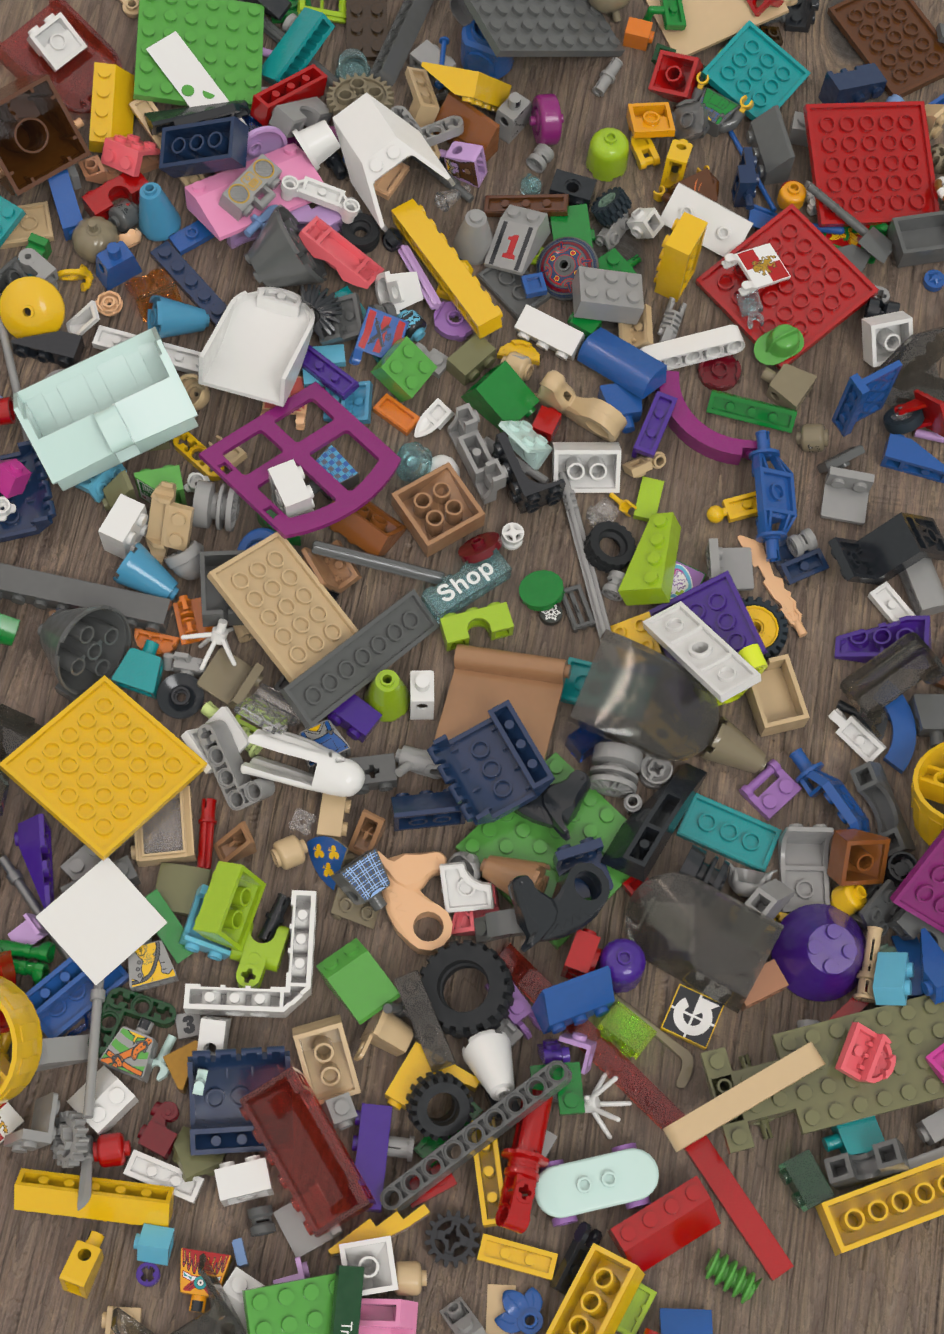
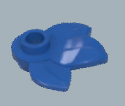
M533 1287L528 1289L525 1295L515 1290H505L502 1302L506 1312L495 1318L497 1326L509 1334L520 1331L524 1334H537L542 1329L544 1323L543 1316L540 1313L543 1305L540 1293ZM527 1317H534V1324L527 1325L525 1323Z

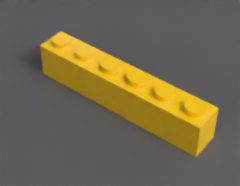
M21 1168L14 1184V1210L143 1226L146 1223L169 1227L173 1214L174 1187L92 1177L91 1198L78 1211L77 1201L80 1175Z

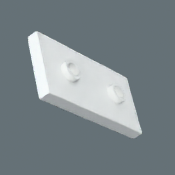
M680 182L661 215L665 225L672 228L676 218L680 219L684 212L708 222L702 246L723 257L744 242L754 224Z

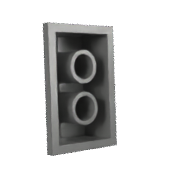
M776 105L751 121L749 130L746 131V140L752 147L753 155L757 157V173H759V178L762 179L763 185L787 182L795 159L779 106Z

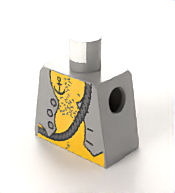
M150 938L128 957L129 986L131 991L140 992L179 981L162 940L152 942V938Z

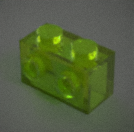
M617 1001L598 1026L600 1035L609 1042L614 1041L620 1046L619 1050L628 1058L634 1057L636 1060L657 1034L656 1030L620 1001Z

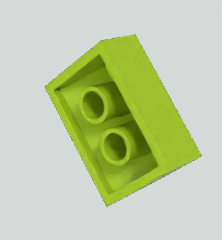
M218 861L207 893L204 895L201 909L195 919L193 930L205 939L242 952L266 883L242 864Z

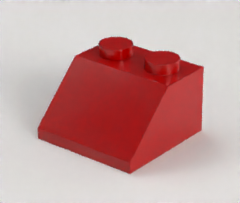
M660 50L648 90L675 103L691 99L694 87L698 85L697 74L702 72L704 68L700 58Z

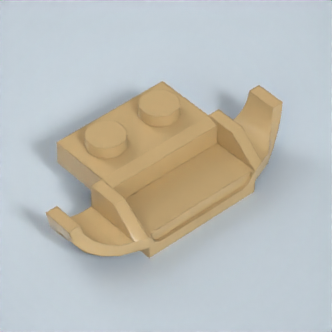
M161 481L151 495L148 529L145 536L151 554L161 565L164 563V558H166L168 547L184 551L189 547L195 509L194 507L175 503L176 484L167 481Z

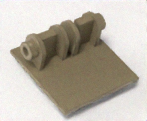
M338 886L330 911L333 914L332 917L337 920L344 918L374 929L379 910L374 911L369 902L360 905L353 904Z

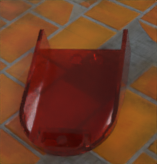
M49 0L48 6L4 42H0V62L15 77L19 79L22 76L48 74L67 110L73 113H91L94 62L115 64L122 68L120 58L111 45L65 0ZM61 12L88 47L54 72L42 56L39 57L26 39L29 37L28 31L38 25L40 28L45 24L43 20L52 13L56 16Z

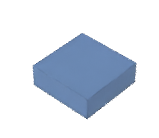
M243 1239L233 1240L232 1246L237 1266L240 1268L249 1266Z

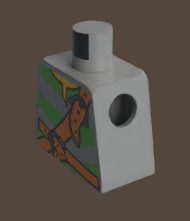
M140 1018L135 1030L123 1026L99 1061L108 1068L148 1083L153 1059H155L158 1049L157 1041L149 1036L154 1023Z

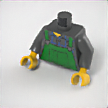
M699 72L696 77L698 85L694 87L691 99L702 103L708 113L707 127L699 138H703L706 133L713 137H718L721 133L735 130L746 115L744 112L753 108V100L748 105H744L748 98L747 95H744L740 99V105L707 87L704 90L703 86L708 84L709 75H707V79L704 82H701L699 80L701 72Z

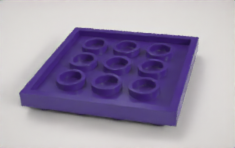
M728 570L670 600V603H663L649 610L652 617L681 601L737 653L744 647L752 644H758L763 655L768 653ZM663 648L675 676L682 672L691 690H694L693 675Z

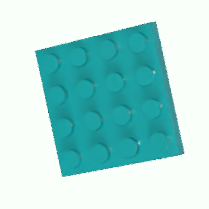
M749 20L703 69L700 77L706 80L707 75H709L708 83L721 95L740 105L741 97L747 95L748 98L744 105H748L753 100L754 106L744 113L753 121L773 106L778 105L780 109L809 77L811 72Z

